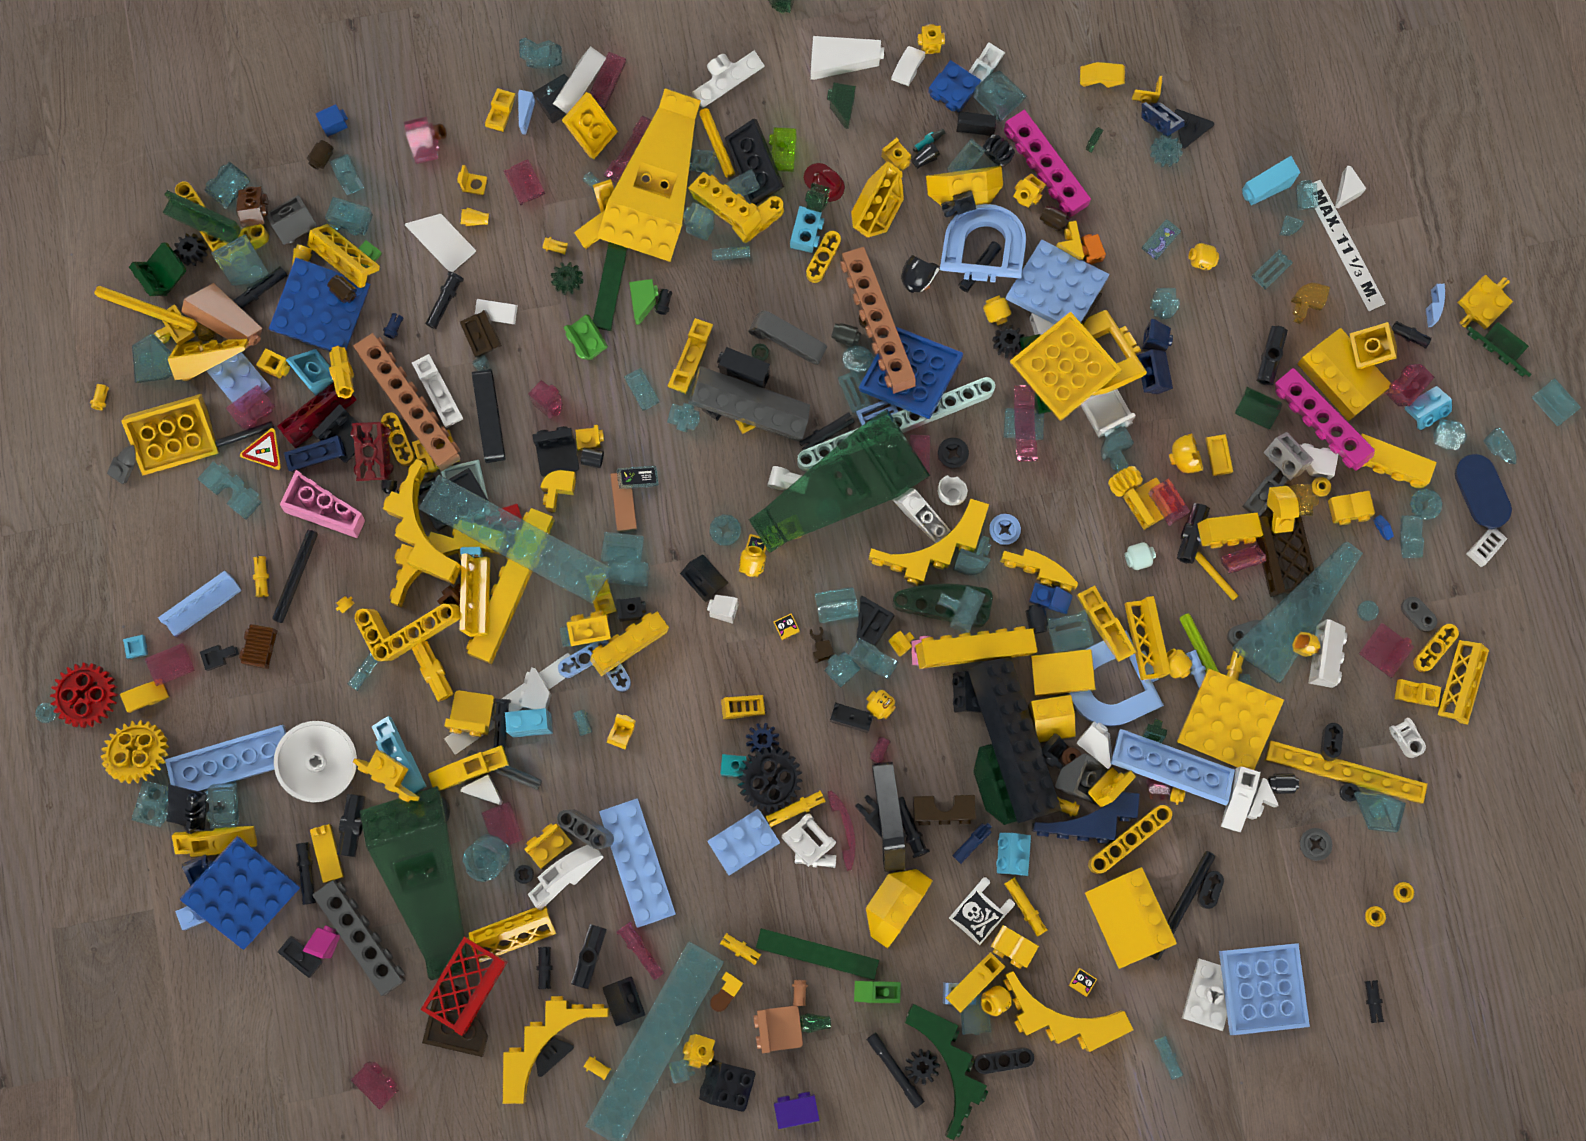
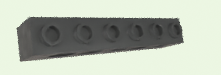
M332 880L315 892L313 897L380 995L386 996L406 981L403 977L405 973L399 965L395 966L392 961L393 955L387 948L384 949L382 947L380 936L376 932L371 931L369 928L370 922L366 916L360 915L357 910L359 906L353 898L349 899L346 894L347 888L341 881L338 883V881ZM339 897L342 900V906L336 909L333 903ZM348 914H351L354 918L350 926L345 923V917ZM359 931H363L365 934V939L361 943L356 938ZM372 947L377 951L374 959L368 957V951ZM383 964L388 967L386 976H382L379 972Z

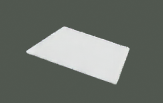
M442 214L405 224L448 271L454 272L476 252L471 244Z

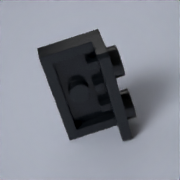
M969 672L953 673L954 712L982 713Z

